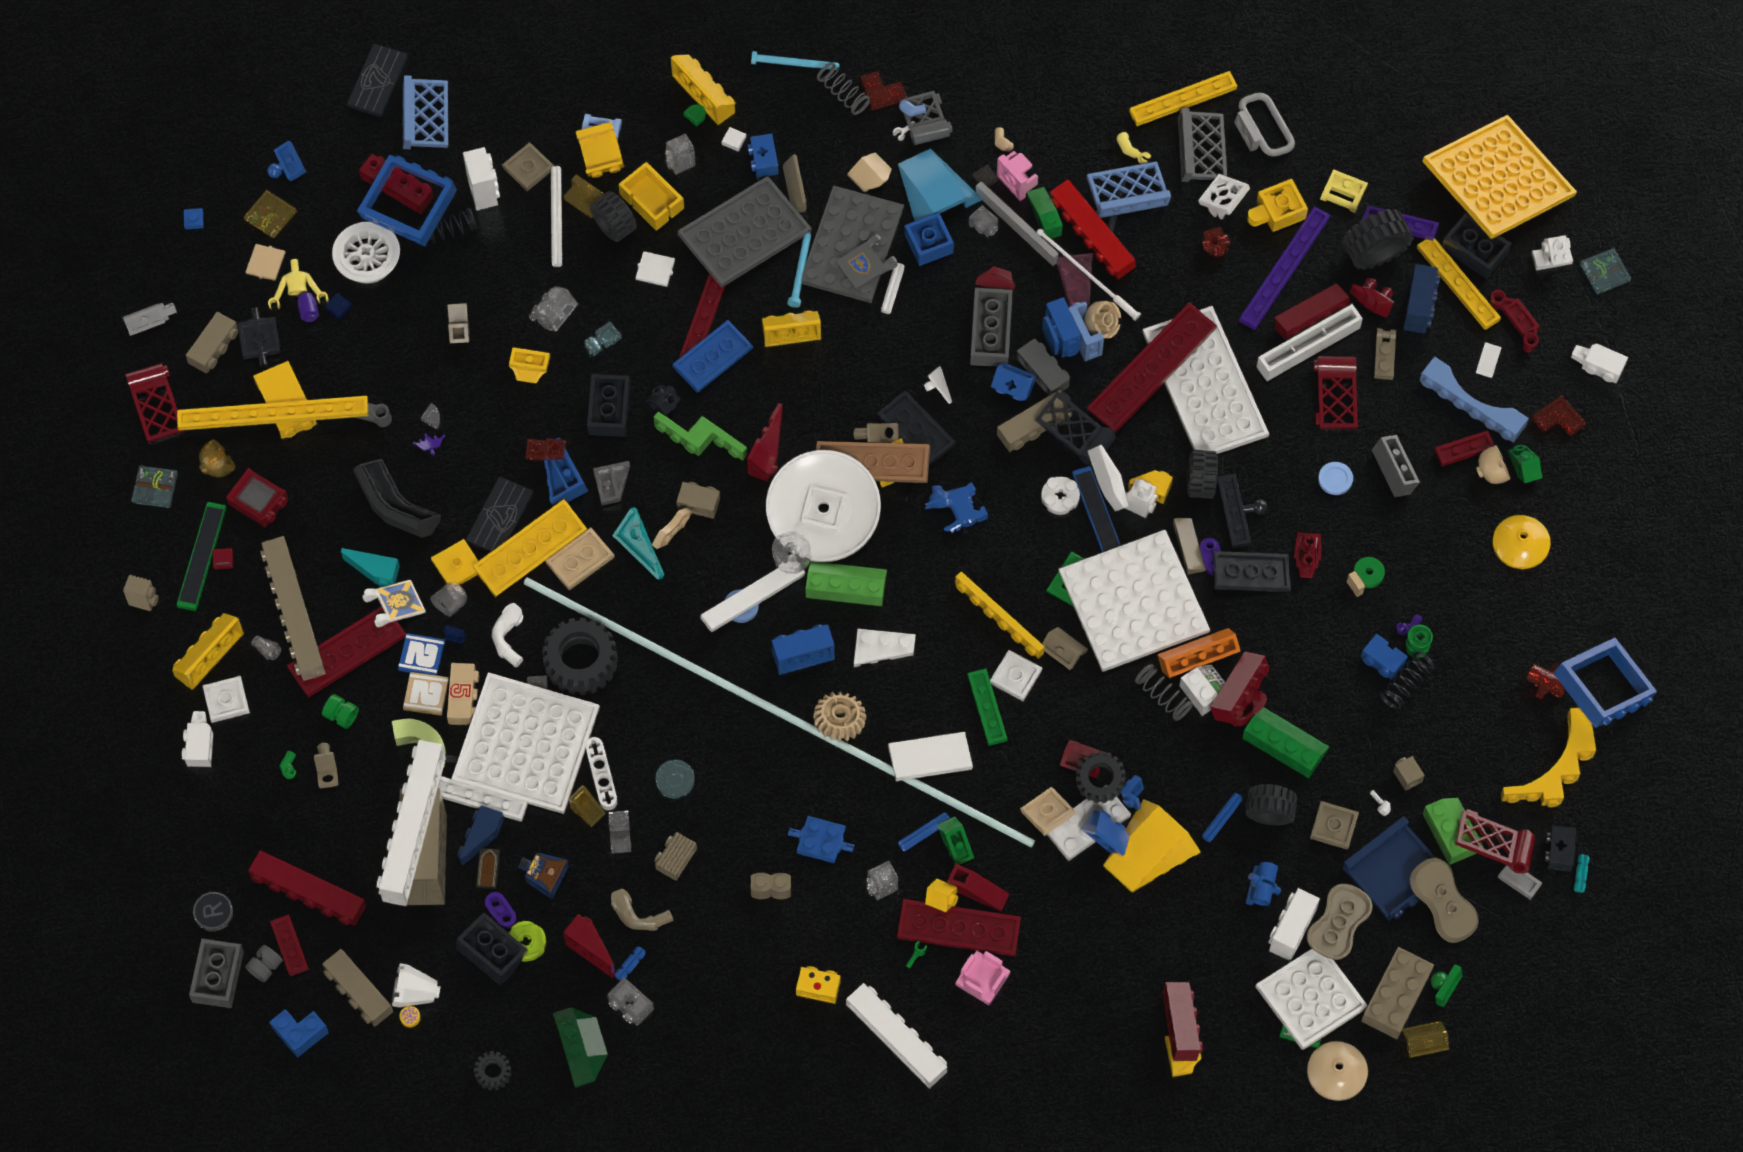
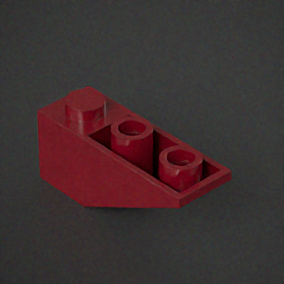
M955 864L947 883L957 887V893L998 911H1002L1009 896V893L974 871Z

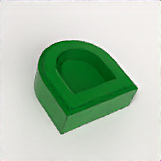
M694 104L684 111V116L697 127L706 118V111L702 105Z

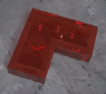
M878 71L861 76L865 93L870 97L869 103L872 110L899 103L900 99L907 98L901 82L883 86Z
M1562 395L1532 416V420L1543 432L1559 423L1571 436L1586 424Z

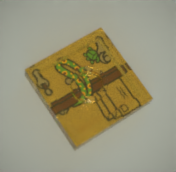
M266 190L247 212L244 219L267 235L275 238L297 211L296 208Z

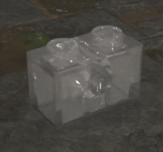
M686 134L666 142L665 155L667 159L665 161L670 170L673 169L674 173L678 174L695 166L694 147Z
M889 861L868 871V878L866 879L868 885H866V888L871 896H875L876 900L898 890V876Z
M625 978L608 993L609 1005L616 1011L619 1009L624 1014L625 1020L630 1024L634 1023L638 1026L654 1010L653 1003ZM626 1001H628L629 1003L633 1001V1005H626Z

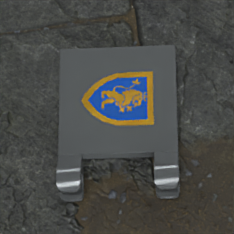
M878 234L873 235L867 242L836 260V263L855 290L898 266L894 256L882 263L872 248L878 247L882 243L881 237Z

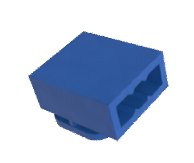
M1064 297L1046 303L1042 331L1052 354L1057 355L1059 350L1062 358L1076 355L1080 350L1081 334Z

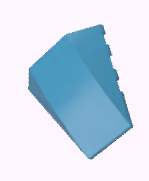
M931 149L898 164L914 221L936 213L940 214L961 203L966 208L982 200Z

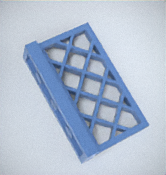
M404 75L403 149H410L411 146L448 148V81L412 79V76ZM415 85H422L426 90L419 94L415 90ZM435 86H443L444 91L438 95L432 89ZM428 92L435 97L430 103L423 97ZM418 100H421L426 105L421 110L415 106ZM437 101L444 105L439 111L432 106ZM428 108L435 113L430 119L423 113ZM419 116L426 121L422 126L415 122V119ZM437 117L444 121L440 127L432 122ZM428 124L435 129L430 135L424 130ZM421 132L426 138L423 141L415 140V135ZM440 133L444 137V142L436 141L432 137Z
M1157 162L1087 174V180L1097 207L1096 213L1100 218L1167 206L1171 198L1170 191L1166 190ZM1154 168L1155 176L1147 175L1144 173L1145 170ZM1129 172L1139 175L1136 181L1127 176ZM1113 175H1117L1122 179L1120 183L1117 184L1116 182L1110 180V177ZM1141 177L1151 181L1148 187L1139 183ZM1099 178L1104 181V184L1100 187L1094 184L1093 179ZM1124 180L1133 184L1131 190L1121 186ZM1107 183L1116 188L1113 194L1103 189ZM1154 183L1160 186L1161 191L1155 192L1149 188ZM1135 186L1145 191L1143 195H1137L1132 192ZM1118 189L1127 194L1126 198H1119L1115 195ZM1103 193L1110 197V199L1100 202L1099 195Z

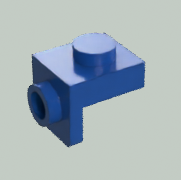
M1134 775L1131 780L1125 783L1121 791L1123 803L1127 807H1133L1136 810L1141 808L1137 796L1144 789L1140 777Z

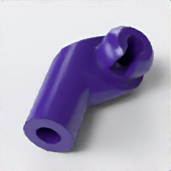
M1415 614L1410 623H1398L1396 626L1398 634L1408 635L1409 630L1413 626L1420 625L1422 617Z

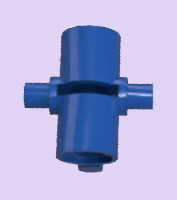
M1261 862L1259 866H1254L1253 873H1250L1248 876L1251 882L1246 904L1253 905L1255 903L1268 906L1270 905L1272 894L1279 895L1281 893V888L1277 887L1275 883L1278 871L1277 865Z

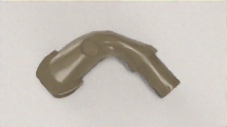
M624 889L617 890L611 895L613 910L616 911L620 920L631 929L656 931L658 927L673 921L669 910L654 917L651 915L647 918L639 919L631 906L632 900L630 895Z

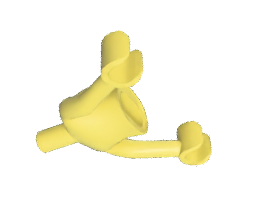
M292 259L290 260L292 272L282 277L274 298L268 301L271 310V304L274 302L277 303L279 309V299L286 283L289 295H301L307 293L306 282H308L317 295L319 304L321 297H326L327 303L329 298L325 292L320 291L308 273L299 271L298 260Z

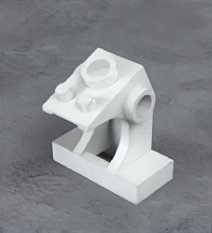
M1566 235L1544 239L1542 249L1534 250L1531 254L1536 270L1573 263L1570 240L1566 238Z

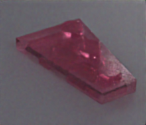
M1093 253L1071 256L1090 274L1092 273ZM1058 257L1056 262L1069 307L1077 302H1086L1088 307L1091 287L1090 278L1068 258Z

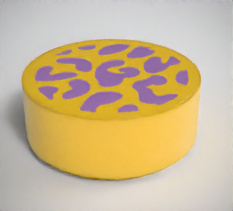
M407 1006L400 1012V1020L404 1026L414 1027L420 1021V1013L417 1008Z

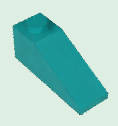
M342 548L343 559L375 584L381 587L395 584L400 567L398 559Z

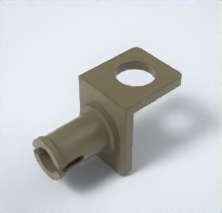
M869 423L867 428H855L854 438L855 440L868 439V443L894 442L899 440L898 424ZM888 427L892 428L894 432L891 438L885 436V430Z
M321 743L317 746L318 754L314 755L319 788L338 786L334 754L330 752V745L328 743ZM331 775L334 778L331 782H324L323 777Z

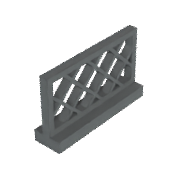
M1182 108L1178 115L1181 182H1189L1190 179L1214 180L1217 175L1211 170L1215 166L1222 171V175L1227 176L1223 114L1189 112V108ZM1192 118H1198L1202 123L1197 127L1192 122ZM1210 119H1219V125L1215 128L1208 121ZM1204 125L1212 131L1208 135L1200 130ZM1196 132L1203 138L1199 143L1193 139V135ZM1213 134L1220 138L1217 144L1209 138ZM1205 141L1213 147L1208 152L1201 146ZM1197 148L1204 154L1200 159L1194 155V151ZM1214 150L1221 154L1219 160H1216L1211 155ZM1206 157L1214 163L1210 168L1202 162ZM1197 165L1205 170L1203 174L1195 173Z

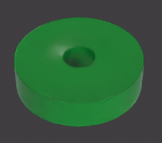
M1362 558L1356 563L1354 571L1364 583L1365 588L1377 587L1383 581L1385 569L1383 564L1376 558ZM1366 571H1371L1372 574L1368 575Z

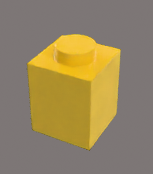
M936 879L927 888L926 905L947 912L952 906L956 905L958 901L956 886Z

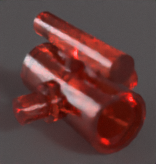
M1554 662L1551 668L1547 670L1537 664L1532 666L1526 680L1538 686V692L1535 695L1537 698L1542 700L1545 693L1548 694V692L1560 698L1563 696L1566 689L1553 674L1560 666L1559 664Z

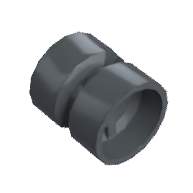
M262 945L256 952L257 957L251 958L245 968L254 977L265 983L272 975L271 970L277 969L283 960L272 949Z

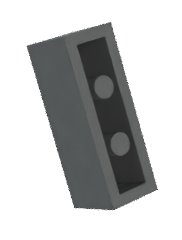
M1033 339L1017 350L1016 359L1027 372L1037 376L1035 381L1048 396L1059 390L1064 391L1069 387V374L1058 366V362L1053 356L1050 357L1041 342L1038 343L1036 339Z
M1397 435L1381 437L1373 447L1372 452L1394 497L1410 495L1420 483Z

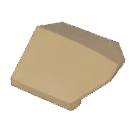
M872 153L862 157L847 175L863 192H866L885 183L892 169L876 153Z

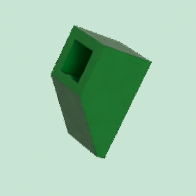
M1518 445L1514 449L1508 450L1517 476L1524 483L1542 478L1539 457L1526 445Z

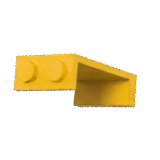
M288 361L254 375L257 388L261 391L266 403L307 400ZM316 420L276 423L282 439L293 437L296 433L302 430H309L317 424Z

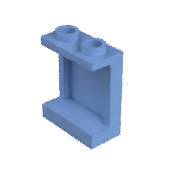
M1077 302L1072 304L1069 310L1081 334L1080 352L1084 361L1101 356L1104 343L1102 333L1090 336L1084 324L1087 303Z

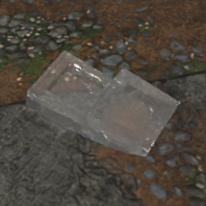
M628 811L609 812L611 852H631Z

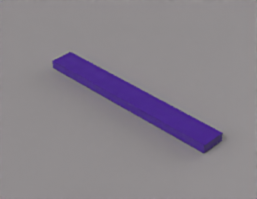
M1314 206L1239 318V322L1256 330L1330 219L1329 214Z

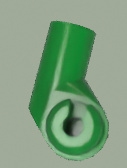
M287 751L280 764L282 774L287 779H292L296 775V770L292 766L296 754L291 751Z

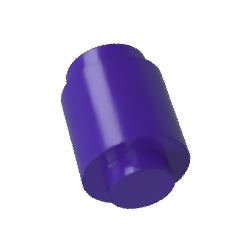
M311 293L299 295L297 304L301 319L306 322L316 320L319 316L315 297Z

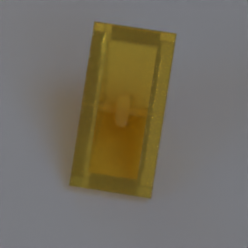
M584 785L569 798L570 808L590 826H593L605 814L604 810Z

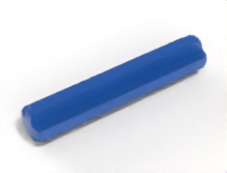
M1234 793L1203 833L1202 838L1207 842L1213 840L1242 802V796L1238 793Z
M942 813L898 842L899 847L903 851L908 850L939 830L937 824L950 819L947 813Z

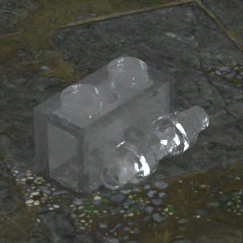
M555 286L548 293H544L540 303L532 308L529 318L533 321L537 318L545 329L557 331L578 303L567 289Z

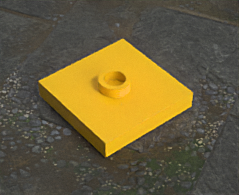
M464 539L431 557V561L450 590L478 575L472 567L478 560Z

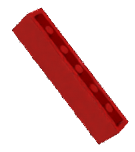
M1066 180L1050 192L1051 201L1055 208L1061 210V215L1066 222L1070 221L1074 232L1084 238L1085 245L1095 251V257L1099 262H1104L1106 270L1111 276L1114 275L1117 279H1120L1136 267L1135 259L1069 180Z

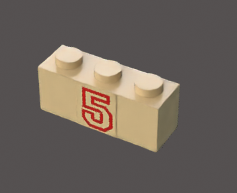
M451 663L447 712L449 724H471L476 707H473L474 700L478 698V689H475V682H479V671H476L475 664Z

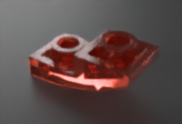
M547 438L546 441L527 439L526 459H564L566 440Z

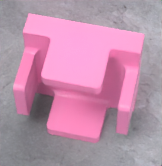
M1013 151L1007 156L1003 154L998 158L997 177L1021 201L1026 197V193L1038 184V176L1034 174L1028 178L1025 172L1032 167V164L1022 153L1017 155Z
M976 951L974 955L971 954L961 969V975L955 985L990 1005L1010 975V970L1002 966V960L985 951L982 954Z

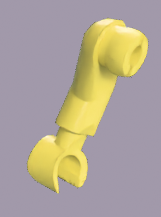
M1126 132L1120 133L1117 136V142L1123 153L1133 158H1138L1140 164H1146L1148 161L1144 160L1142 156L1149 159L1151 155L1147 152L1141 153L1138 149L1133 148L1128 139L1129 135Z

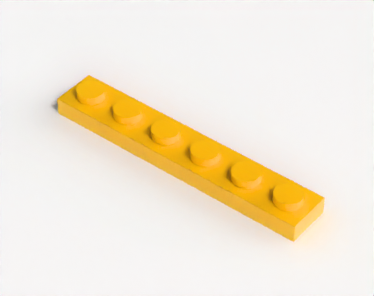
M1230 71L1131 107L1129 112L1136 126H1140L1180 111L1182 108H1188L1236 90L1237 84Z
M1435 238L1433 241L1426 239L1417 245L1419 252L1432 267L1438 268L1437 273L1484 330L1500 321L1501 317Z
M960 572L956 576L955 584L957 589L961 593L965 592L973 604L983 608L984 613L989 618L993 617L1002 630H1007L1011 634L1015 642L1024 645L1025 650L1031 656L1035 655L1038 659L1044 654V646L965 574Z

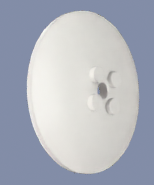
M831 450L807 452L785 464L774 477L766 499L768 522L779 543L792 554L814 562L840 560L861 549L873 535L881 510L879 490L870 472L851 456ZM821 504L829 506V510L825 513L820 512L818 508Z

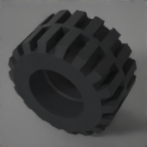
M608 191L590 205L592 216L600 229L615 242H619L637 228L635 218L629 207L618 195L611 191Z
M1191 451L1187 474V493L1189 497H1214L1218 473V456L1216 451Z
M1099 751L1097 754L1093 752L1090 756L1084 757L1076 772L1077 788L1082 796H1085L1089 801L1093 800L1094 803L1102 802L1103 804L1109 800L1113 801L1116 796L1120 795L1125 784V770L1123 769L1122 762H1119L1116 756H1111V753L1107 752V754H1104L1103 751ZM1098 767L1108 769L1112 774L1111 784L1104 788L1092 785L1089 781V774L1093 769Z
M1264 784L1253 786L1248 790L1245 814L1250 819L1267 825L1292 823L1296 811V793L1277 785Z

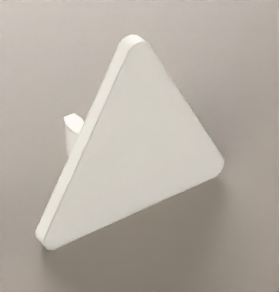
M938 367L928 375L930 381L926 382L924 387L926 391L936 387L950 404L952 400L942 369Z

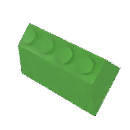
M811 561L806 583V598L882 606L887 570Z

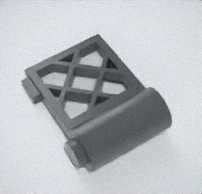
M934 91L899 100V104L902 100H907L916 106L924 104L927 110L924 115L915 116L921 119L919 123L915 124L911 123L912 117L903 112L913 145L950 136L952 126L950 121L947 122L944 119L939 104H942L939 93L935 94ZM932 98L933 100L930 106L922 103L925 99ZM930 112H934L938 114L939 117L932 119L929 118L928 115L930 114Z

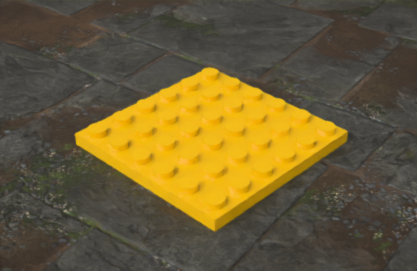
M1508 115L1423 158V163L1491 239L1574 197L1577 192Z

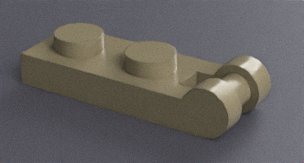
M1377 328L1374 378L1393 380L1396 330L1383 331V329ZM1382 338H1388L1389 342H1382Z

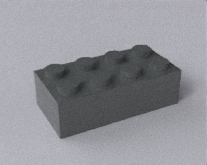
M975 288L970 365L998 367L1002 362L1008 364L1012 290Z

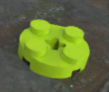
M523 921L511 928L509 934L517 941L522 942L524 937L532 940L527 946L522 944L528 949L522 961L535 960L544 953L546 937L541 927H538L533 922Z

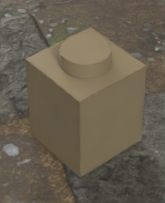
M1413 756L1408 759L1404 757L1396 762L1393 772L1405 791L1422 783L1424 774Z

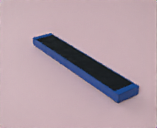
M1091 466L1072 471L1101 552L1120 547V542Z

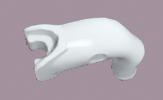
M511 603L504 608L502 615L496 621L492 629V639L498 655L501 658H505L515 667H518L522 663L523 658L514 652L511 646L504 640V636L523 620L521 608L515 603Z

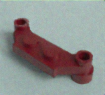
M1501 290L1493 291L1490 297V305L1494 310L1500 309L1504 312L1523 337L1524 351L1532 352L1539 341L1536 332L1540 326L1518 298L1515 300L1507 298Z

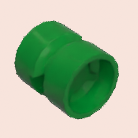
M1415 625L1409 630L1405 642V650L1410 656L1413 657L1415 652H1421L1425 655L1429 652L1433 639L1431 630L1424 625Z
M333 694L326 702L322 716L331 721L336 720L338 725L347 729L356 719L359 708L350 702L345 703L343 698Z

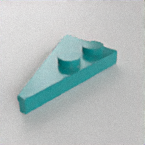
M635 507L630 508L612 536L658 580L662 579L664 576L663 570L638 511Z

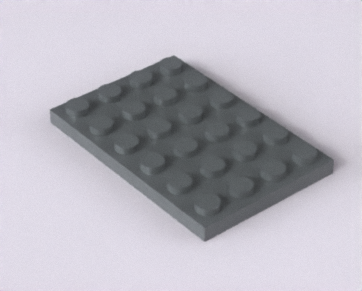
M767 176L678 230V236L722 288L803 238L805 234L811 233L812 228Z
M833 186L802 274V284L872 303L881 275L855 290L836 263V260L867 242L873 235L878 234L881 237L882 243L872 249L881 262L884 263L891 248L904 205Z

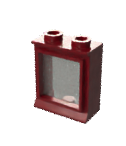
M250 468L246 470L226 496L230 506L264 527L275 520L276 513L280 508H284L288 501L286 490L269 482Z

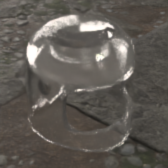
M451 582L431 597V601L437 609L451 617L466 604L467 595L459 584Z

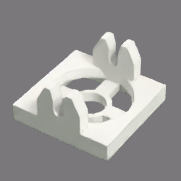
M1218 174L1198 201L1200 205L1208 207L1214 217L1218 215L1220 219H1223L1225 214L1230 215L1250 187L1246 183ZM1222 190H1228L1225 196L1219 195ZM1212 193H1215L1217 197L1212 202L1211 195ZM1227 198L1232 200L1228 204L1220 205L1222 200Z

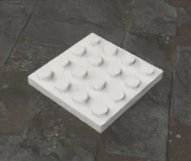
M1313 949L1256 984L1257 990L1302 1050L1368 1007L1335 961L1318 954Z

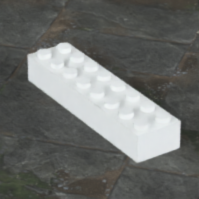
M419 740L418 745L413 748V764H409L407 770L409 779L403 785V801H399L397 813H399L398 820L393 822L392 831L394 834L393 838H389L388 857L383 859L382 869H384L382 876H379L377 888H379V894H381L383 902L407 906L446 760L442 744Z

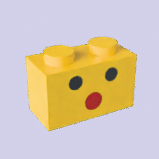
M812 966L801 967L796 995L835 1004L840 986V975L830 970L826 972L818 971L817 968Z

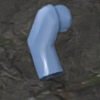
M902 100L899 104L900 110L908 116L912 117L926 113L924 104L914 106L907 100Z

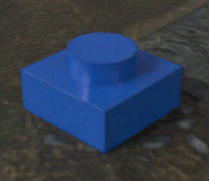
M202 208L184 210L185 229L204 228Z

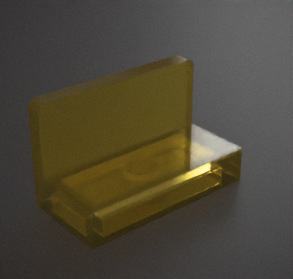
M575 175L571 180L572 188L564 195V200L590 218H593L590 205L603 196L604 193Z
M1440 1021L1403 1029L1410 1058L1449 1050L1448 1034Z

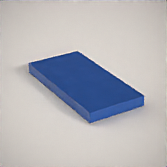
M727 320L673 363L672 367L698 393L751 351L753 346Z

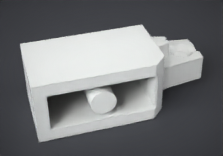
M1599 344L1592 345L1590 349L1576 345L1571 358L1583 364L1582 369L1587 373L1598 375L1605 381L1617 383L1628 357Z
M1136 479L1133 487L1127 494L1128 506L1125 508L1146 518L1148 513H1152L1156 507L1157 487L1147 481Z
M194 711L191 723H188L187 730H184L183 738L186 741V748L182 749V759L186 761L187 766L211 767L213 732L207 724L206 713Z

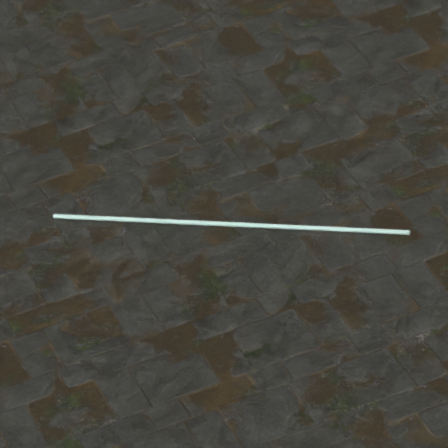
M527 577L525 579L524 585L895 776L893 767L842 740L838 742V738H834L832 741L829 735L824 738L823 732L819 733L817 727L530 578ZM915 778L902 780L1031 848L1035 843V840Z

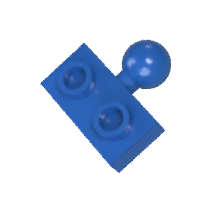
M287 141L274 150L280 163H273L268 167L267 172L270 177L278 178L282 174V170H284L288 180L293 181L306 173L292 142Z

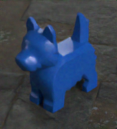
M973 483L949 491H945L941 486L935 485L932 487V494L929 497L930 502L925 504V509L949 507L952 510L956 521L944 528V531H950L951 533H954L955 530L959 531L962 527H970L976 522L988 519V513L984 506L979 511L973 509L971 497L975 495L976 491Z

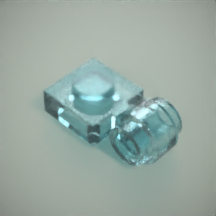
M609 322L595 331L597 337H589L584 344L590 354L596 355L602 350L601 344L608 348L621 339V334Z

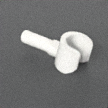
M908 126L895 128L893 135L902 133L898 136V140L902 141L905 138V133L909 130Z
M1374 790L1371 791L1370 794L1380 804L1377 810L1380 814L1386 816L1391 810L1390 803L1385 800L1383 801Z

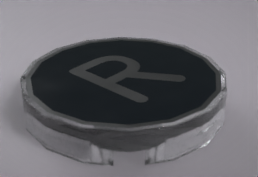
M209 892L197 899L193 907V915L200 927L207 931H218L225 928L229 921H231L233 907L230 900L224 894Z

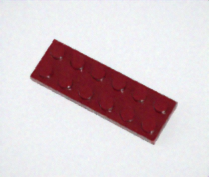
M380 607L318 646L325 675L303 681L301 674L297 675L294 667L297 660L288 664L287 668L309 698L405 638L406 633L399 623L393 621L382 627H377L374 623L376 615L385 614L383 608Z
M903 899L897 939L920 941L922 943L981 952L987 951L989 953L1015 957L1021 917L953 906L947 912L926 905L925 902Z

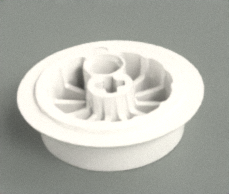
M360 222L349 226L339 234L333 245L332 256L335 266L345 277L360 283H374L385 278L394 269L399 259L400 246L398 239L392 231L371 222ZM368 239V242L363 244L361 240ZM372 239H375V240H377V241H376V243L372 246V245H371V241H372ZM357 241L360 244L359 248L353 245ZM382 243L385 245L384 247L378 249V247ZM348 249H352V250L355 251V252H347V251H348ZM357 260V262L360 263L357 265H353L352 261ZM368 266L371 267L372 271H367Z

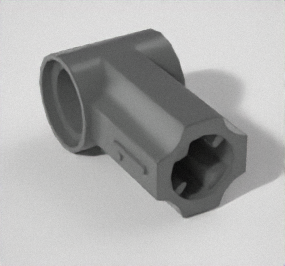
M368 403L369 416L355 417L374 422L380 427H386L392 421L389 409L384 404L374 405Z

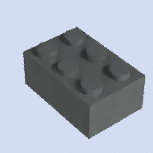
M201 939L189 994L192 1003L232 1008L244 953L241 944Z

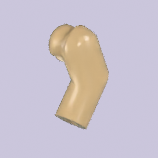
M996 128L995 145L1003 151H1012L1014 145L1004 138V129Z

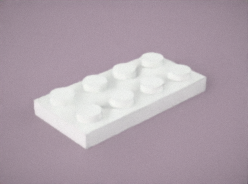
M1117 797L1113 801L1109 800L1103 804L1102 802L1094 803L1093 800L1089 801L1086 799L1073 808L1076 813L1074 816L1047 835L1066 859L1070 861L1096 842L1080 829L1093 810L1100 812L1104 810L1111 815L1110 820L1120 824L1127 820L1131 814Z

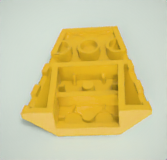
M1144 799L1140 804L1141 808L1136 811L1125 829V832L1130 835L1125 854L1122 856L1111 853L1103 865L1131 892L1136 891L1153 881L1154 878L1167 873L1173 867L1186 862L1187 859L1200 853L1199 848L1189 833L1160 806Z

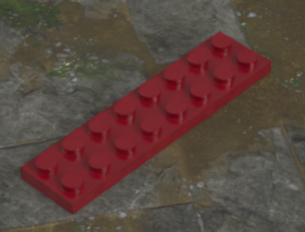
M1188 303L1087 407V411L1116 433L1217 329V325L1191 303Z

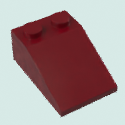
M577 915L563 932L566 946L614 978V963L595 929L593 921L586 916L581 917Z

